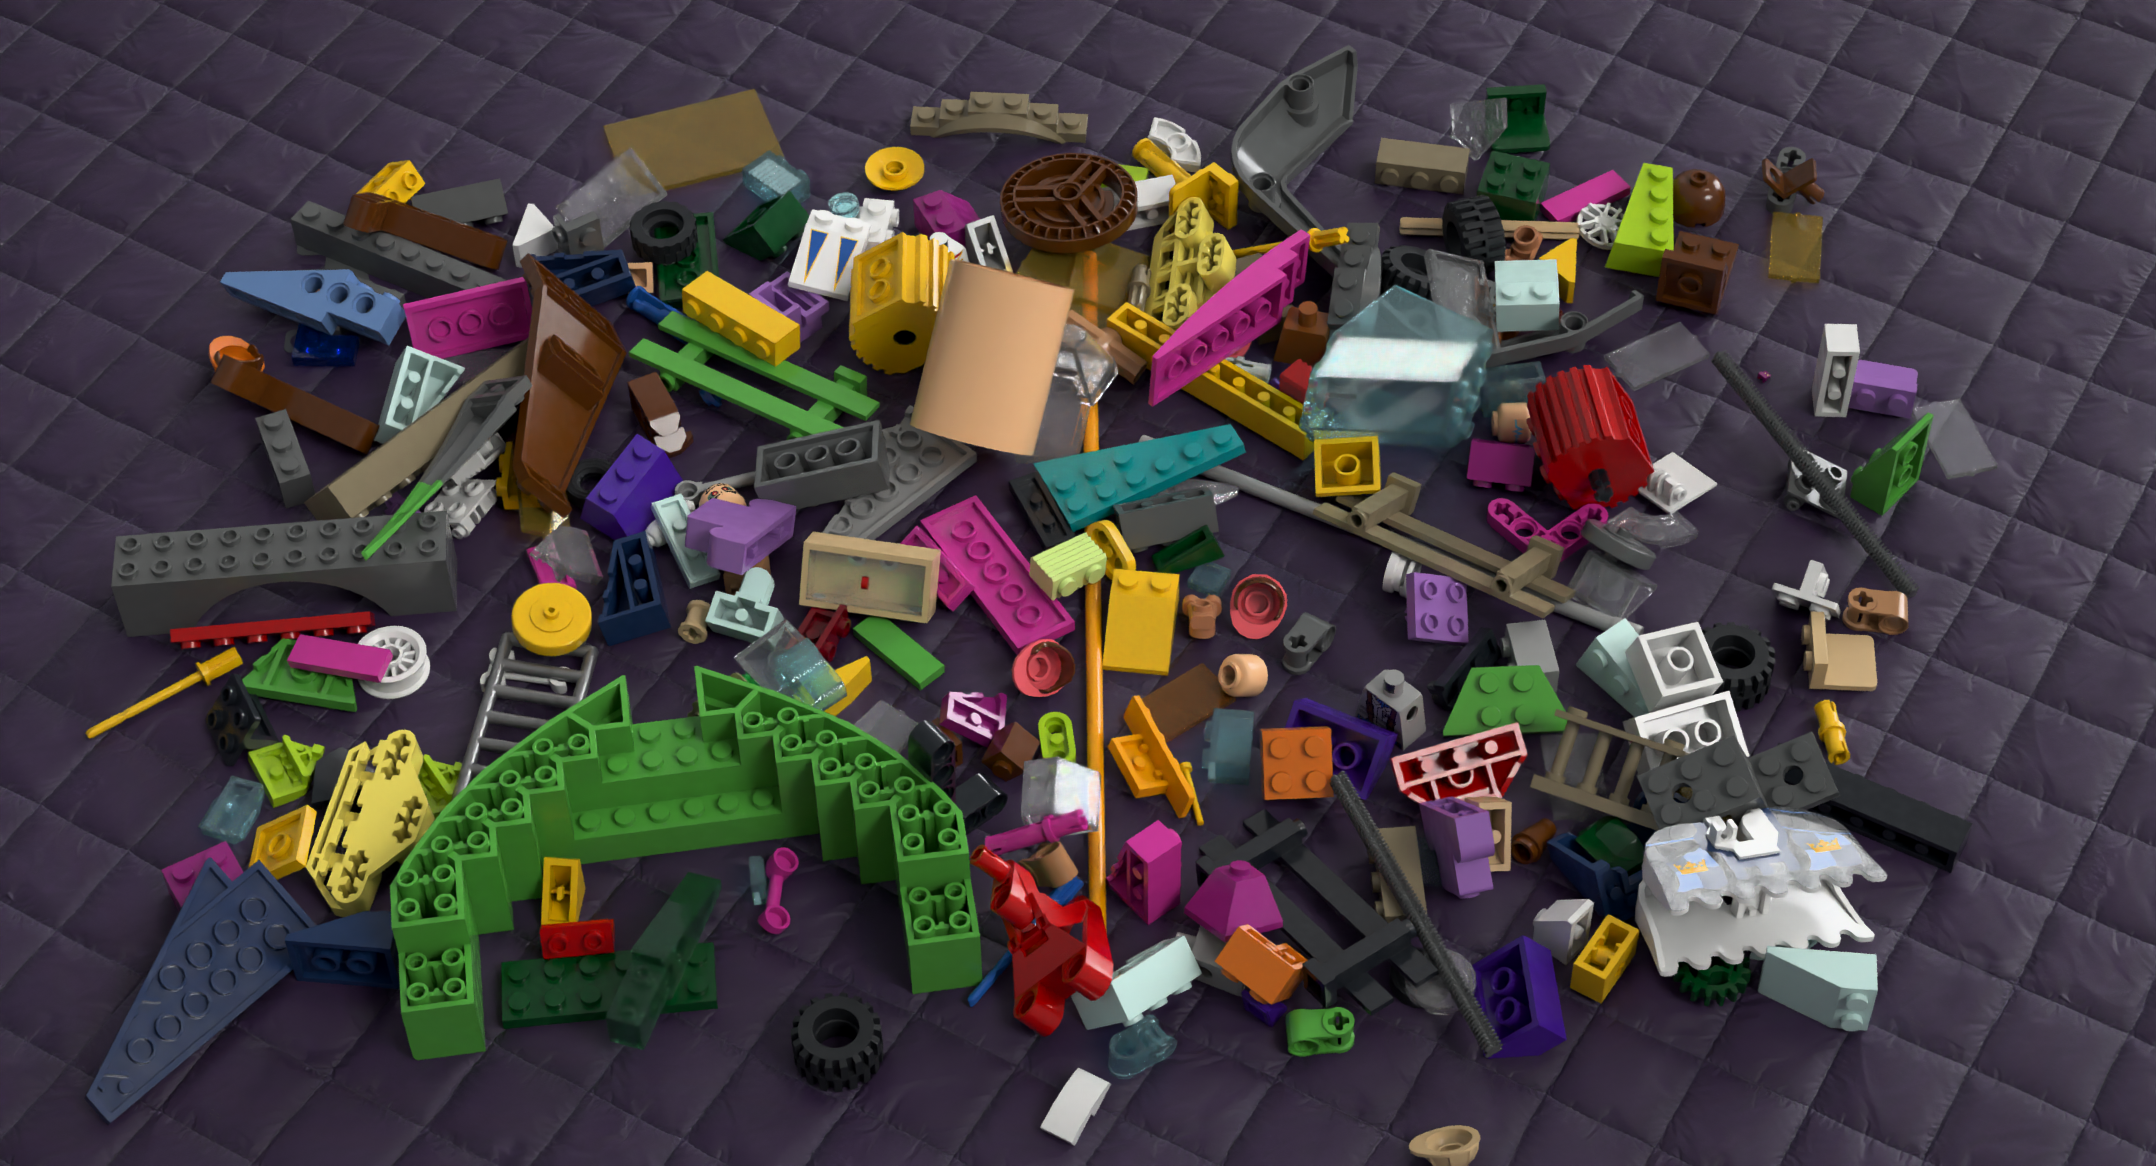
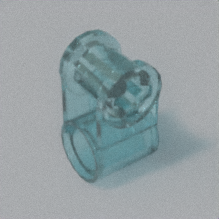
M1147 1015L1136 1024L1115 1034L1109 1042L1108 1069L1116 1078H1132L1153 1064L1168 1058L1176 1049L1177 1040L1171 1035L1168 1036L1159 1026V1019L1155 1015Z

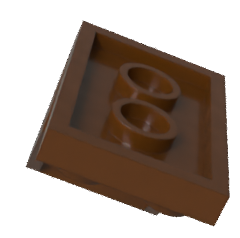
M1679 231L1674 251L1665 249L1662 256L1656 301L1717 315L1734 266L1739 244Z

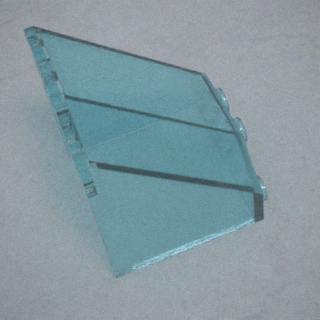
M1394 285L1331 335L1326 344V352L1322 360L1316 362L1310 373L1299 428L1307 433L1306 437L1311 442H1314L1315 439L1378 436L1379 445L1454 448L1463 439L1467 440L1474 429L1472 418L1481 401V397L1478 394L1480 387L1487 377L1485 366L1494 349V344L1491 343L1494 330Z

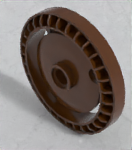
M1086 153L1055 154L1029 162L1008 178L1000 193L1001 217L1008 232L1025 245L1055 253L1083 252L1109 244L1130 228L1138 212V191L1131 175L1122 166L1109 159ZM1102 184L1111 188L1120 198V201L1118 205L1115 207V209L1114 195L1112 191H1104L1101 188Z

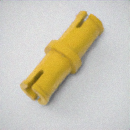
M1830 700L1820 701L1815 705L1814 711L1820 726L1818 735L1820 740L1825 743L1828 760L1830 763L1834 762V765L1846 763L1850 759V752L1844 738L1846 729L1844 724L1839 721L1836 704L1833 701L1830 703Z

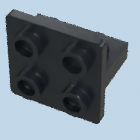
M232 673L205 719L207 728L226 766H234L244 749L256 750L279 742L257 695L249 694L240 675Z

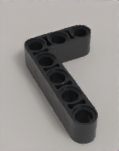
M924 720L914 727L908 738V762L931 783L934 782L962 811L966 835L1002 811L1008 801V795L984 773H978L956 787L955 743L930 720Z

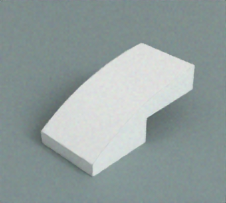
M1077 1068L1059 1093L1040 1128L1075 1146L1090 1115L1095 1116L1111 1084L1083 1069Z

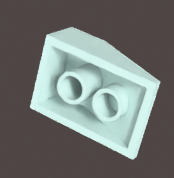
M1557 259L1495 261L1496 332L1559 330Z
M1767 946L1758 984V992L1830 1028H1839L1846 1031H1867L1878 992L1876 954Z

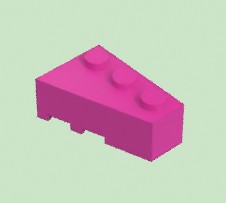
M1159 820L1124 843L1117 856L1119 861L1112 865L1110 869L1112 873L1106 877V884L1147 925L1180 904L1182 841L1173 829H1168Z

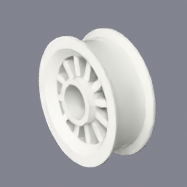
M386 626L371 631L358 642L360 645L390 649L393 655L381 683L358 679L360 686L368 694L382 699H397L417 691L427 680L430 673V661L427 656L426 645L423 638L414 630L403 626Z

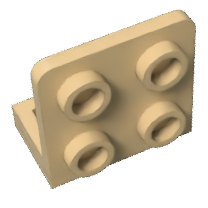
M1811 612L1809 623L1802 626L1801 633L1802 645H1806L1803 668L1804 671H1808L1809 689L1874 691L1877 687V672L1873 638L1868 635L1826 634L1824 612Z

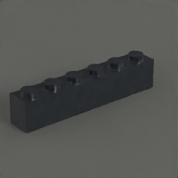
M1825 761L1840 796L1807 811L1834 819L1850 831L1952 873L1967 844L1972 823L1963 820L1957 815L1939 810L1926 802L1908 797L1892 788L1884 787L1865 779L1859 774H1853ZM1799 769L1789 770L1784 780L1789 785H1796L1803 779V772Z

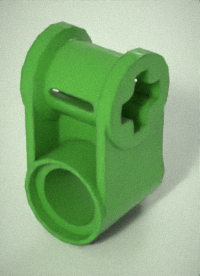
M1345 1008L1297 1009L1289 1012L1285 1017L1287 1046L1289 1053L1292 1055L1305 1057L1313 1054H1340L1347 1052L1354 1045L1355 1035L1353 1029L1355 1019L1353 1014ZM1337 1016L1339 1017V1023H1336ZM1338 1038H1341V1044H1338Z

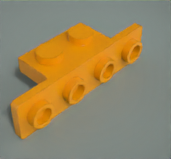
M1139 695L1132 696L1124 713V720L1133 735L1111 738L1108 749L1135 798L1166 794L1178 818L1186 817L1195 799L1194 790L1180 770L1177 759L1173 757L1164 735L1159 732L1154 723L1150 710L1144 705Z

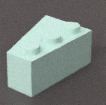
M406 346L395 363L378 423L380 427L374 441L384 444L441 402L463 373L465 367Z
M1624 618L1597 636L1576 663V666L1634 717L1648 714L1649 711L1625 652L1639 634Z
M1185 936L1163 940L1126 960L1127 964L1113 972L1109 988L1098 1000L1090 1001L1077 991L1072 994L1071 998L1086 1030L1123 1023L1124 1027L1133 1025L1144 1018L1142 1012L1145 1010L1152 1011L1165 1005L1168 1002L1166 997L1170 994L1177 995L1192 987L1190 981L1200 976L1202 972Z

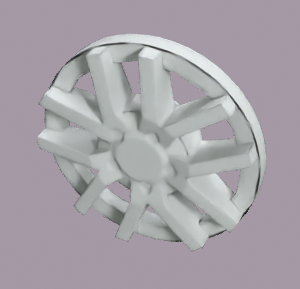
M1589 203L1588 206L1581 209L1576 220L1579 223L1580 235L1595 247L1611 250L1624 216L1621 213L1623 209L1619 208L1617 210L1610 206L1611 203H1607V205ZM1594 237H1600L1601 241L1596 240Z

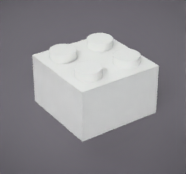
M1699 622L1639 635L1625 652L1649 713L1712 696L1723 683Z

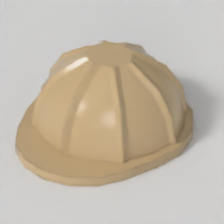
M1463 1125L1446 1126L1416 1136L1411 1140L1409 1149L1413 1155L1426 1158L1433 1166H1468L1479 1150L1481 1138L1478 1130Z

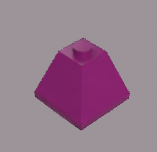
M1242 860L1233 861L1230 865L1215 868L1184 907V914L1224 943L1229 941L1239 926L1249 924L1259 933L1283 927L1281 914L1265 875L1251 866L1249 862Z

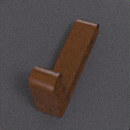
M371 192L352 194L343 225L366 233L384 231L499 270L508 240L500 236Z
M223 354L210 382L273 412L286 409L291 420L365 454H368L380 425Z

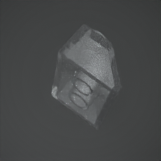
M630 147L616 155L555 207L567 222L594 211L600 219L605 248L630 227V220L633 219L636 211L641 210V207L660 202L668 194Z

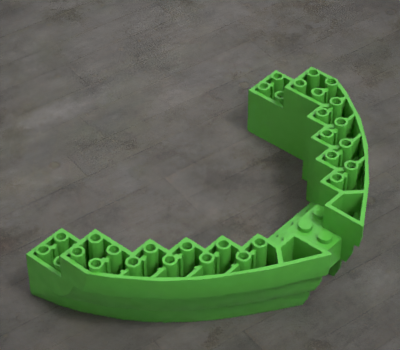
M694 666L700 716L633 724L626 676L622 675L550 719L484 768L441 811L407 856L391 883V922L399 956L401 1015L412 1056L415 1060H425L486 1051L479 934L514 930L512 902L542 898L544 857L580 859L581 864L820 834L823 861L857 857L861 884L896 880L912 994L978 986L983 980L981 943L970 877L969 850L963 813L934 782L931 783L896 750L850 722L777 691Z

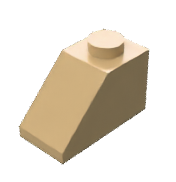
M1464 797L1465 802L1489 811L1495 845L1494 856L1488 857L1491 872L1511 871L1512 802L1499 797Z

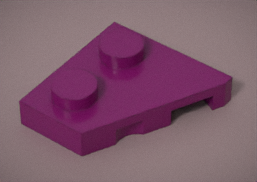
M949 692L942 698L939 725L988 748L995 732L1005 727L1007 695L998 693L994 697H984L983 693L972 692L971 694Z

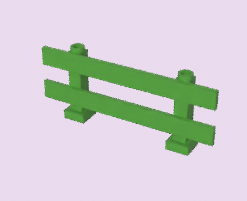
M671 311L658 324V329L689 342L682 350L676 353L643 338L629 351V357L660 370L659 377L668 392L672 390L677 391L687 382L789 428L790 434L787 440L844 428L833 423L843 411L866 421L880 407V402L867 397V376L840 365L834 371L833 382L785 360L775 367L765 360L759 359L741 346L734 344L719 333L712 331L702 323L674 311ZM716 354L813 397L818 401L806 411L703 364Z

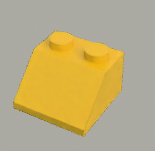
M1378 436L1314 440L1316 497L1375 494L1381 490Z

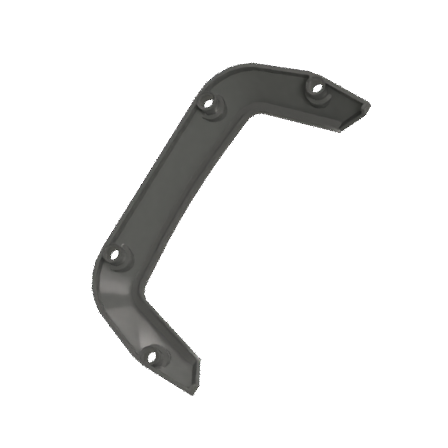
M1350 45L1293 73L1280 82L1239 126L1233 138L1231 149L1232 173L1238 180L1239 190L1248 199L1249 208L1254 212L1266 215L1289 237L1301 229L1306 233L1311 228H1318L1321 231L1325 230L1287 189V184L1352 126L1354 122L1353 112L1358 61L1357 52ZM1341 245L1323 247L1317 253L1309 249L1308 255L1334 277V270L1339 265ZM1635 289L1631 291L1627 301L1590 322L1581 312L1570 311L1562 315L1559 330L1535 331L1501 341V344H1491L1481 348H1469L1459 344L1431 323L1430 317L1423 312L1416 311L1403 316L1395 313L1383 301L1379 300L1377 317L1402 339V346L1408 352L1421 353L1433 360L1460 369L1479 371L1561 351L1569 353L1580 352L1585 348L1586 341L1642 310L1644 296Z

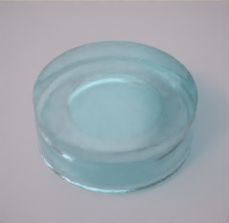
M852 193L836 194L828 203L829 210L834 215L854 218L860 211L858 198Z

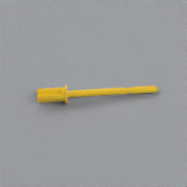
M1346 227L1322 231L1318 228L1309 229L1307 232L1310 235L1309 249L1317 253L1323 247L1348 243L1349 237L1346 235L1348 229ZM1281 242L1232 251L1236 259L1257 253L1266 254Z
M232 647L201 664L196 662L197 672L127 708L122 713H118L91 727L85 734L88 738H93L201 680L207 686H210V681L242 665V658L236 648Z

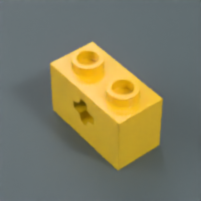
M1608 914L1574 962L1570 988L1602 1004L1636 953L1639 929Z

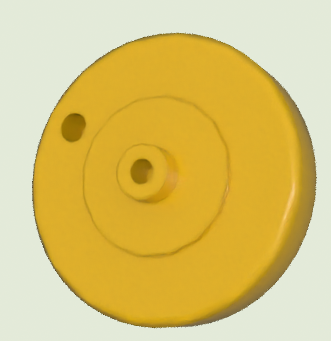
M543 583L527 589L517 598L511 614L512 630L518 642L527 650L544 656H559L574 651L586 641L592 626L591 607L585 596L575 588L561 583Z

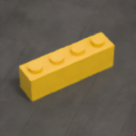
M706 271L682 289L683 313L731 340L734 344L753 353L759 359L765 360L776 367L800 349V324L714 274Z

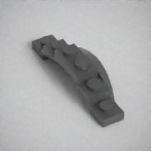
M1347 223L1348 232L1346 235L1349 237V241L1345 245H1341L1339 265L1334 270L1327 321L1330 329L1326 359L1329 363L1326 379V390L1329 392L1328 397L1358 398L1360 379L1364 375L1370 352L1380 300L1381 253L1378 248L1380 233L1378 223Z

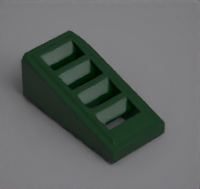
M1204 525L1152 555L1151 558L1158 573L1173 574L1216 561L1225 555L1208 525Z

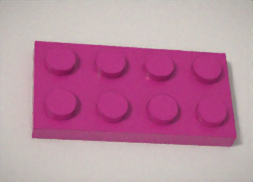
M523 277L403 304L412 347L441 359L522 341L529 337L532 305L527 282Z

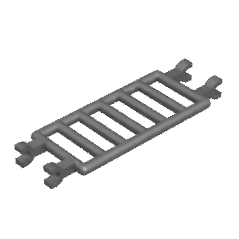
M505 632L502 634L453 792V799L471 782L472 777H476L487 767L486 765L476 764L480 750L505 754L518 744L517 742L485 737L488 724L536 731L549 721L492 711L496 697L564 709L572 707L587 696L599 654L595 646L585 645V641L574 651L565 654L584 658L581 669L574 670L508 659L512 646L524 647L518 642L514 633ZM505 671L576 683L573 696L500 684Z

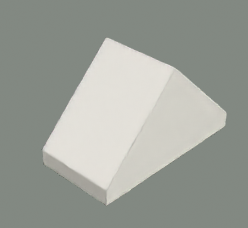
M528 203L512 245L516 267L522 268L519 261L528 253L535 254L536 256H547L558 249V243L552 234L554 226L534 204Z

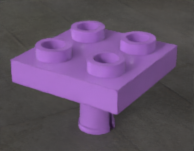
M1418 572L1406 574L1407 608L1405 613H1407V616H1405V619L1407 621L1408 640L1458 646L1467 644L1469 642L1467 584L1449 576Z

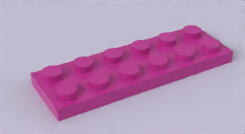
M976 495L920 520L921 529L975 586L974 590L970 593L1016 655L1030 643L1039 639L1055 640L1075 630V621L1057 598L1054 601L1051 600L1029 576V562Z

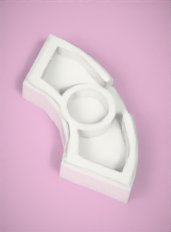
M1154 117L1148 139L1185 171L1197 172L1200 170L1201 153L1196 140H1192L1181 126Z

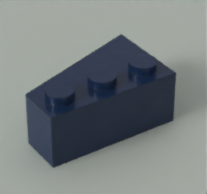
M622 249L583 251V254L573 255L554 253V256H536L535 254H530L591 306L628 294L636 287Z
M646 531L614 540L608 568V586L603 593L602 615H599L598 625L608 647L671 628L656 555Z

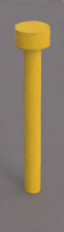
M1182 762L1179 764L1180 770L1194 790L1195 799L1192 807L1197 825L1201 826L1204 824L1190 774L1193 771L1190 762Z

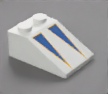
M812 209L804 229L788 287L848 301L851 290L853 257L866 251L871 224L862 222L858 218H846L834 215L826 210L818 211Z

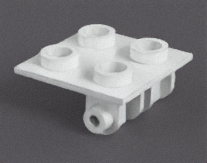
M1671 452L1652 464L1655 472L1648 475V485L1645 488L1641 486L1638 491L1645 498L1671 515L1717 486V483Z
M451 479L444 484L442 491L434 501L425 507L424 512L447 511L449 524L453 528L451 531L452 535L457 539L468 537L475 528V524H479L481 518L497 502L496 490L493 488L496 480L468 479L466 482L458 485Z

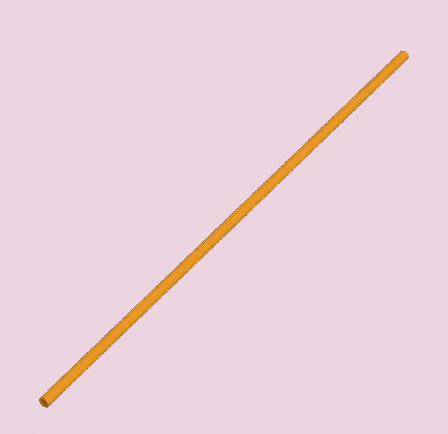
M1084 253L1081 256L1082 317L1097 326L1096 256L1093 253ZM1082 349L1083 453L1099 450L1098 366H1094L1086 360ZM1090 525L1084 527V532H1087ZM1100 579L1094 584L1088 583L1085 585L1089 899L1101 908L1107 933Z

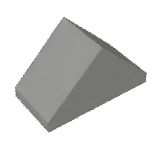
M994 215L966 224V252L970 262L1013 273Z

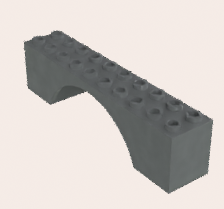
M447 511L414 513L367 561L361 552L393 515L116 536L111 588L127 637L170 634V629L196 627L201 617L213 605L227 596L250 587L277 582H313L350 590L375 602L390 616L457 611L458 561Z

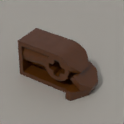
M657 372L628 381L631 410L648 440L663 449L669 458L682 454L694 442L691 431L685 432L683 427L679 428L681 426V418L678 409Z

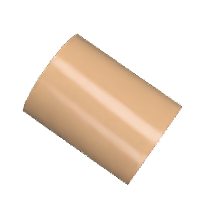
M950 259L910 425L935 435L980 447L1019 455H1034L1074 289L988 266Z

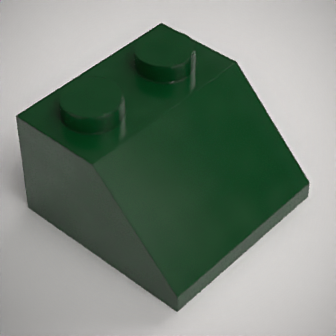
M789 190L759 204L723 241L727 245L759 261L770 256L775 259L788 249L785 244L789 240L794 241L804 233V226L810 215Z

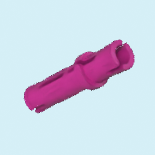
M1076 809L1059 816L1047 815L1043 817L1044 820L987 836L985 838V846L999 856L1046 841L1051 843L1057 842L1065 835L1087 830L1086 815H1082L1084 813L1082 809Z

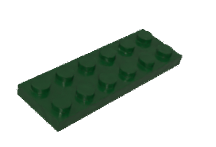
M714 942L614 951V953L501 962L502 1023L504 1029L718 1009Z

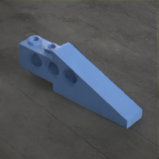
M349 269L225 272L220 281L225 290L234 298L331 336L337 326L390 345L406 317L403 308L399 304L400 300L387 292H384L383 295L376 293L371 287L361 283Z

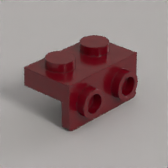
M840 604L835 613L822 608L811 607L785 649L784 661L821 673L827 661L831 662L833 660L840 639L845 638L850 631L851 620L848 619L847 606Z

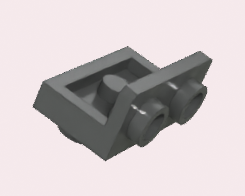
M594 211L567 223L559 213L553 215L555 227L552 228V234L558 243L556 253L573 255L583 254V251L604 250L600 219Z

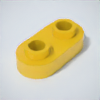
M1102 520L1089 526L1087 535L1091 537V540H1094L1095 544H1098L1099 549L1102 548L1103 553H1106L1105 574L1109 579L1112 580L1114 569L1136 570L1135 558L1114 523L1109 520Z

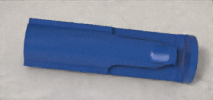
M642 286L633 288L626 299L628 308L640 313L657 325L671 311L685 316L672 306L665 304L648 293ZM673 336L674 338H676L677 340H679L680 342H682V343L685 344V345H687V344L689 343V342L684 341V340H682V339H680V338H678V337Z

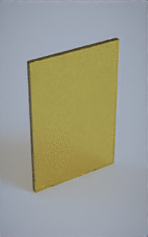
M755 89L603 126L608 145L611 147L622 175L623 183L626 185L631 199L785 161L779 142L775 137Z

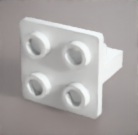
M1810 560L1800 591L1781 584H1773L1772 590L1782 606L1798 610L1800 605L1809 608L1811 612H1824L1825 620L1830 621L1831 616L1836 618L1840 616L1839 605L1823 599L1830 583L1823 563Z

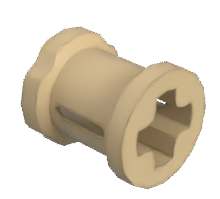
M692 600L688 603L686 608L687 617L685 622H682L678 628V634L685 641L698 644L706 640L708 624L705 620L711 606L709 603L702 600Z

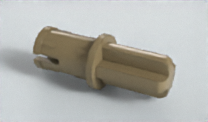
M1138 264L1132 269L1131 282L1127 285L1126 291L1129 295L1128 303L1144 312L1146 299L1151 293L1149 285L1151 269L1148 268L1146 270V265Z

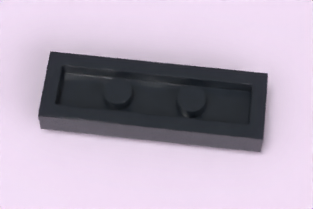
M1038 471L1009 481V490L1044 551L1076 537Z

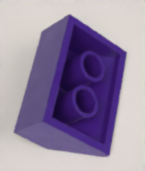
M636 434L587 496L580 519L614 540L643 532L656 519L651 510L652 503L675 496V487L683 480L663 449Z
M1308 698L1294 700L1285 728L1330 727L1333 775H1338L1341 771H1345V774H1347V777L1350 778L1349 780L1353 784L1352 787H1355L1354 790H1357L1358 797L1367 800L1388 764L1398 734Z
M1522 935L1470 966L1474 997L1477 998L1475 1001H1478V1004L1481 1005L1479 1008H1482V1011L1485 1012L1483 1015H1486V1018L1489 1019L1488 1022H1491L1489 1026H1493L1492 1029H1495L1494 1033H1497L1498 1040H1501L1500 1044H1503L1502 1050L1496 1054L1494 1053L1488 1059L1539 1056L1567 1040L1550 949Z

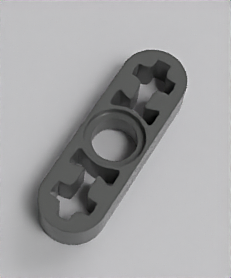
M1796 147L1783 148L1779 153L1776 167L1784 174L1805 162L1806 155L1801 149ZM1789 161H1794L1793 168L1787 167ZM1769 187L1766 209L1776 216L1790 214L1793 210L1797 192L1785 198L1783 202H1779V195Z

